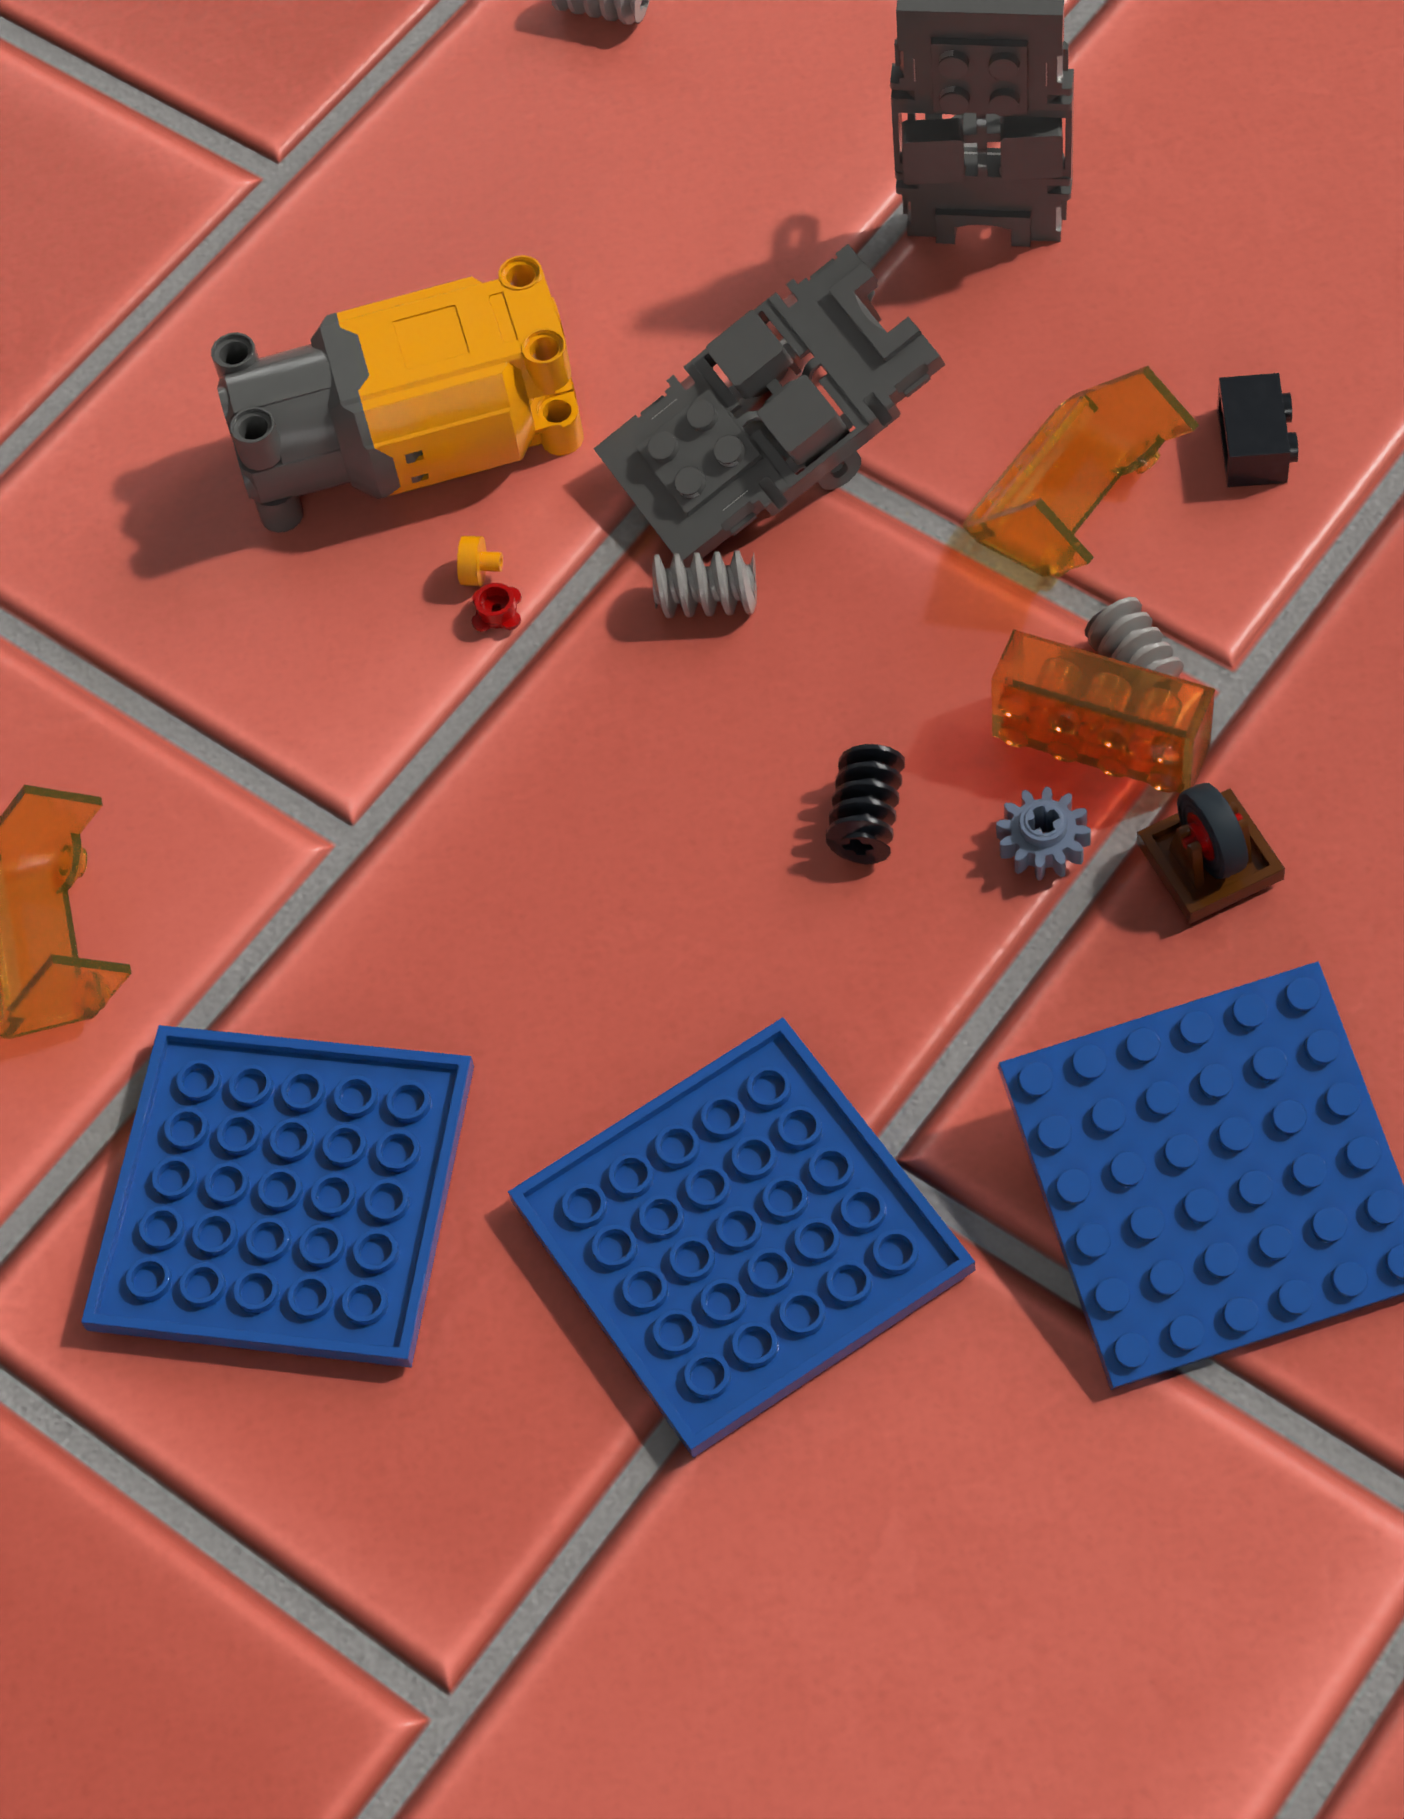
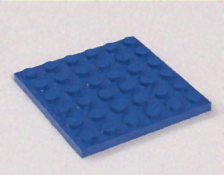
M1319 961L999 1062L997 1068L1111 1390L1404 1295V1185Z
M784 1017L508 1191L513 1205L693 1458L976 1271L974 1259Z
M159 1025L81 1321L85 1329L93 1332L412 1368L474 1071L472 1057Z

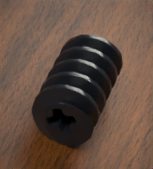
M863 744L849 748L840 756L838 761L839 773L835 779L836 790L832 796L833 808L829 813L830 826L826 830L827 845L840 857L855 863L875 864L886 860L891 854V849L886 844H889L894 837L891 826L896 822L897 818L894 808L899 804L900 797L897 790L902 786L903 780L900 772L905 768V757L899 751L878 744Z

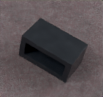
M1279 373L1219 378L1217 414L1227 488L1287 483L1289 463L1298 461V440L1296 432L1287 431L1286 423L1292 422V399L1290 392L1282 393Z

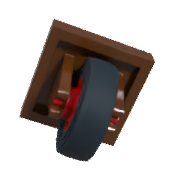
M1210 783L1197 784L1188 788L1178 796V813L1137 832L1138 846L1189 924L1284 880V866L1231 788L1221 793Z

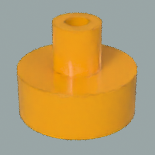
M461 536L457 553V574L460 585L482 586L486 571L502 572V552L486 551V543L483 536Z

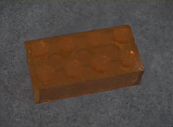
M1014 629L991 678L992 736L1000 738L1005 743L1014 747L1026 746L1051 754L1054 758L1063 762L1076 761L1099 768L1102 772L1112 777L1125 776L1142 781L1166 793H1182L1184 790L1195 785L1211 745L1214 688Z

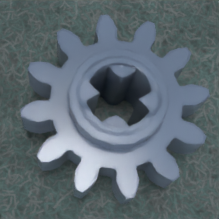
M1045 787L1042 792V798L1037 800L1033 798L1029 791H1022V806L1018 807L1016 804L1006 802L1004 804V820H999L996 823V836L1001 840V858L1007 859L1015 856V872L1017 874L1026 870L1030 865L1034 867L1037 880L1044 878L1045 869L1053 867L1057 875L1064 877L1066 873V860L1075 864H1082L1083 847H1087L1091 843V829L1086 826V808H1077L1072 811V794L1070 793L1062 796L1059 801H1054L1050 787Z

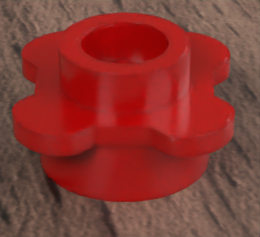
M490 583L481 587L473 594L472 600L476 607V614L472 617L471 622L477 631L485 632L489 628L513 630L520 625L521 617L517 613V604L522 600V596L517 588L508 587L502 583ZM496 608H501L499 611H492Z

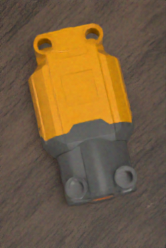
M526 255L514 256L507 259L500 266L498 271L499 279L482 283L470 276L326 315L311 337V344L265 357H258L254 342L243 333H228L215 341L211 348V357L219 377L217 390L234 443L248 496L254 500L264 527L278 533L294 529L303 518L300 496L351 483L352 487L381 499L520 461L529 447L542 444L546 451L554 455L561 456L575 452L584 440L580 412L571 377V366L560 315L555 299L551 297L542 266L538 260Z

